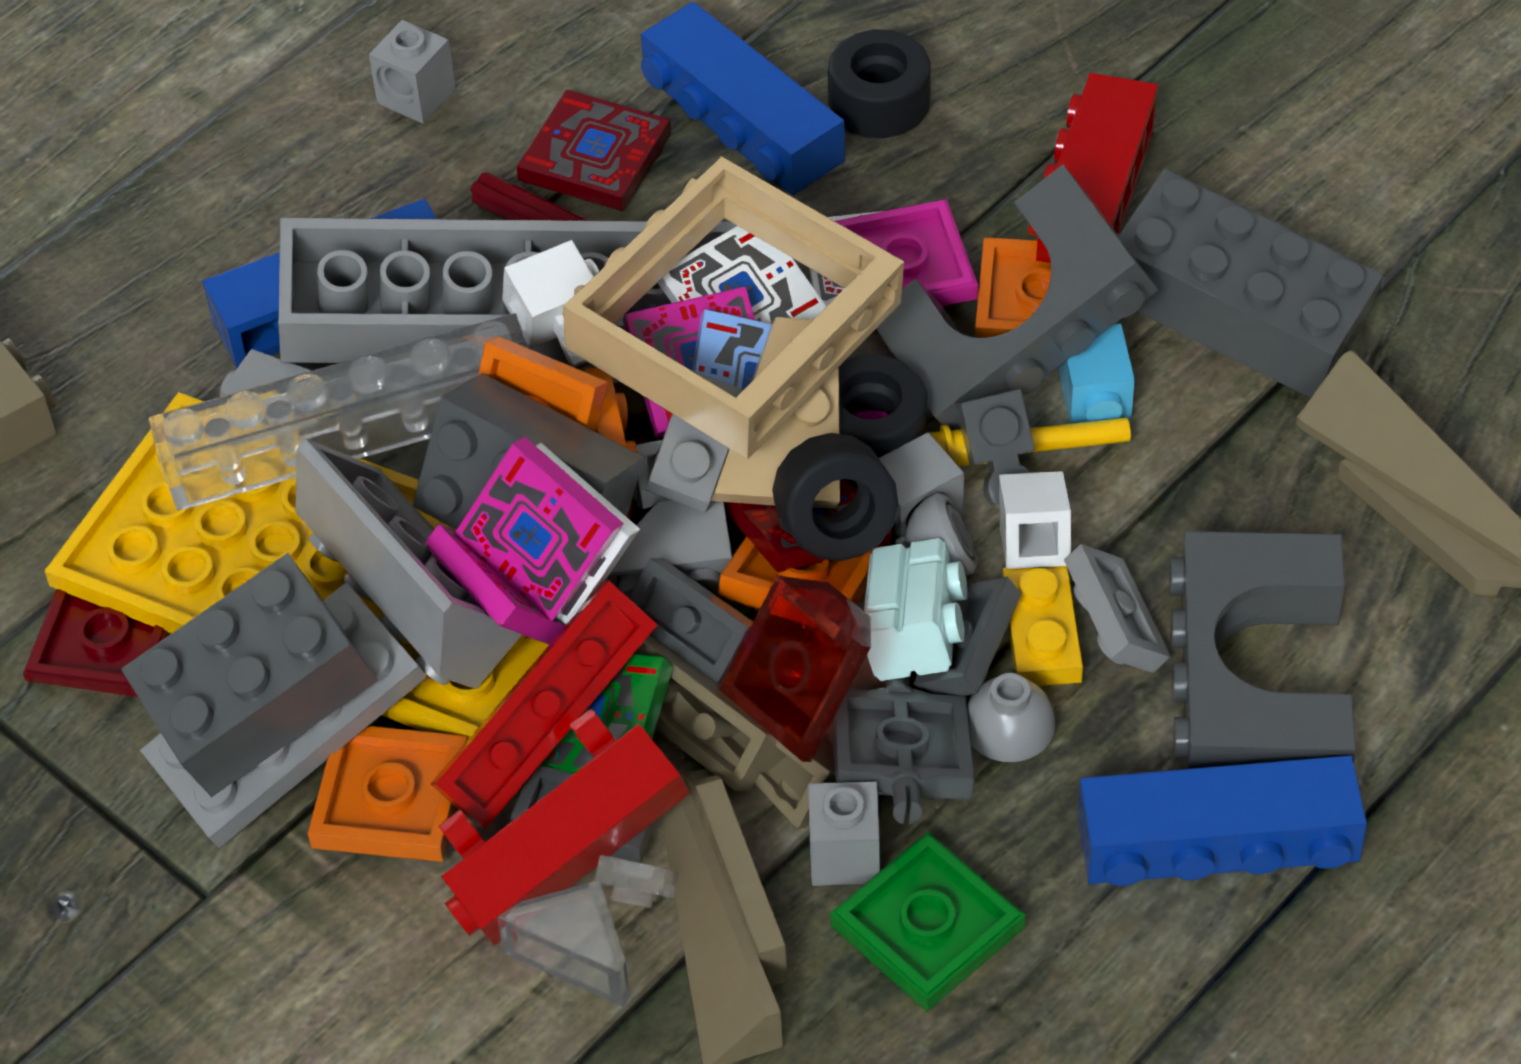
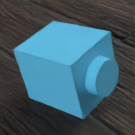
M1114 324L1095 338L1084 352L1070 357L1058 367L1070 424L1126 417L1128 420H1132L1135 379L1122 324Z

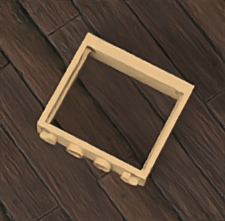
M721 157L697 180L692 177L684 188L683 193L667 209L655 212L646 223L644 230L625 248L620 247L616 249L608 258L604 268L585 286L579 285L574 289V296L563 306L565 348L734 452L749 459L901 304L904 261ZM724 218L845 288L736 398L614 324Z

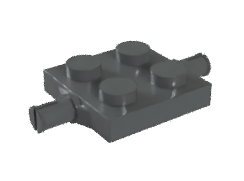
M910 677L885 680L884 688L867 691L833 689L831 718L835 783L877 781V795L893 796V817L902 824H904L906 806L908 810V824H913L921 818L923 812L920 797L931 800L946 798L971 800L974 770L965 696L930 694L912 689L910 687Z

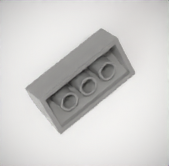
M304 438L297 447L295 512L312 531V534L309 536L311 544L323 555L339 562L348 573L344 576V581L359 596L370 602H375L383 612L379 618L380 622L391 634L403 642L410 643L420 655L416 659V663L429 677L442 685H447L449 681H453L477 689L522 634L500 627L429 551L425 541L435 529L412 506L413 504L381 469Z

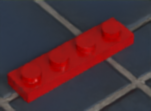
M609 580L602 582L430 785L461 810L479 828L486 829L571 729L570 724L581 717L658 624Z

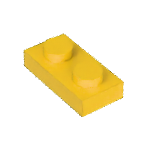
M1067 566L1003 568L1002 577L1008 576L1022 593L1008 627L1014 673L1023 676L1038 686L1082 683L1083 665Z

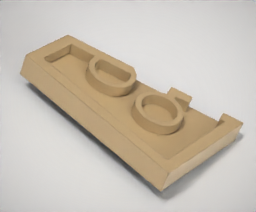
M776 317L771 324L752 381L813 320ZM838 368L749 459L744 458L730 448L728 449L710 501L775 506L772 488L777 468L790 450L810 437L827 433L839 434ZM840 480L833 481L822 488L814 500L813 508L835 509L840 502Z

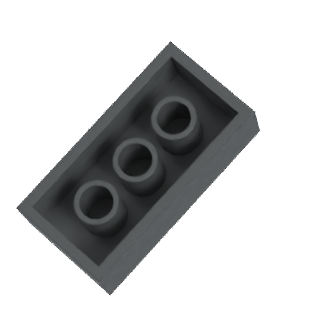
M1164 169L1119 234L1121 240L1158 288V291L1146 299L1137 312L1310 398L1341 356L1348 351L1367 320L1384 276L1382 273L1167 169Z

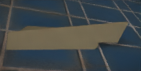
M1349 350L1343 354L1297 416L1296 425L1307 434L1346 457L1339 464L1337 478L1472 594L1497 596L1501 587L1521 588V518L1354 351Z
M649 635L634 654L665 657L673 666L655 729L714 775H718L733 790L751 791L755 783L797 828H806L809 825L808 784L835 783L833 745L733 678L730 683H716Z
M703 766L679 773L690 794L663 814L661 818L703 1064H730L783 1048L781 1011L771 986L788 981L786 945L723 781L718 775L711 776L710 771Z

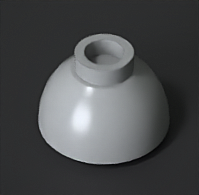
M936 492L926 498L914 510L909 518L905 535L896 539L895 545L902 544L905 548H910L911 542L940 538L943 542H946L951 562L961 561L966 577L973 575L978 565V559L969 532L952 501L947 496Z
M1005 673L986 681L981 685L979 692L973 694L967 702L971 746L990 759L1001 762H1019L1030 759L1041 753L1054 736L1056 727L1055 714L1049 698L1037 684L1019 674Z

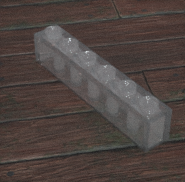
M516 313L148 417L159 466L177 511L296 477L297 447L304 438L355 459L430 439L441 396L478 375L486 341L500 336L527 348Z

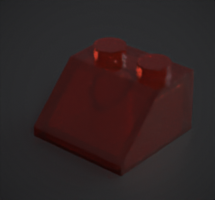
M776 576L719 690L767 730L800 761L811 762L871 648V617L829 582Z

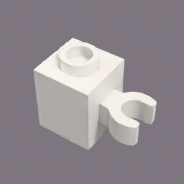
M572 240L504 267L502 300L530 349L558 337L566 359L575 368L588 361L565 348L563 306L574 296V289L579 285L585 286L600 271L592 259L583 260Z

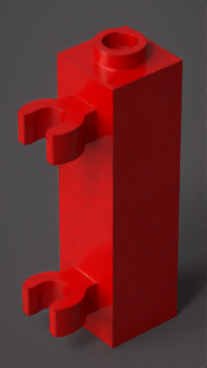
M592 709L588 710L570 724L578 740L593 757L590 762L486 842L461 810L438 826L463 858L462 861L441 877L455 894L444 904L469 936L480 928L490 941L496 945L690 794L679 772L640 724L616 741Z

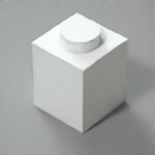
M1063 471L999 475L1000 533L1006 569L1066 566L1064 559L1071 554V509Z

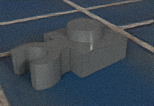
M1021 389L956 404L969 465L988 463L990 472L985 477L983 492L991 506L999 505V475L1030 473L1025 467L1020 465L1018 454L1035 451Z

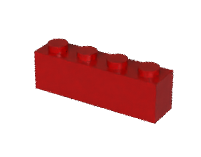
M1089 73L1082 95L1072 94L1066 127L1069 129L1060 128L1054 152V163L1057 164H1047L1043 179L1064 164L1119 236L1153 134L1158 84ZM1029 224L1028 234L1038 236ZM1038 237L1036 261L1051 263L1049 253Z

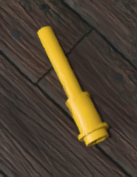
M1126 417L1030 428L1035 451L1027 453L1130 442L1131 430L1129 420ZM947 424L941 425L938 432H929L959 467L970 466L961 429L950 430Z

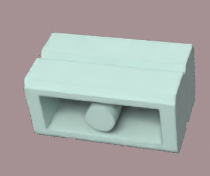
M940 538L911 542L910 548H905L902 544L873 548V552L870 554L861 638L874 677H877L880 681L910 677L911 671H915L918 675L946 672L949 670V666L952 665L953 643L964 641V622L960 606L956 601L967 599L966 575L961 561L951 562L946 542H943Z

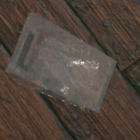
M599 880L522 901L497 917L504 954L621 1007L625 1006L630 998L626 960Z

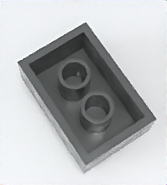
M481 373L441 396L412 506L457 530L512 443L525 436L535 446L539 443L545 445L627 517L644 457Z
M288 553L121 669L179 763L211 798L378 681L320 594Z

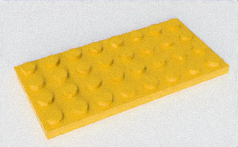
M180 392L177 393L45 569L50 587L66 591L68 594L101 607H109L123 612L127 617L150 626L158 625L171 634L286 553L292 557L323 600L346 583L344 576L348 572L339 562L329 559L311 544L309 536L312 534V531L295 512L297 447L304 438ZM341 452L381 469L413 504L419 482L418 479ZM417 509L434 529L440 524L456 531V529ZM359 596L379 619L383 614L382 610L375 602H370ZM393 635L416 662L420 655L410 643L403 642ZM521 635L477 689L453 681H449L447 685H442L425 673L426 679L381 716L420 731L465 735L469 739L549 644Z

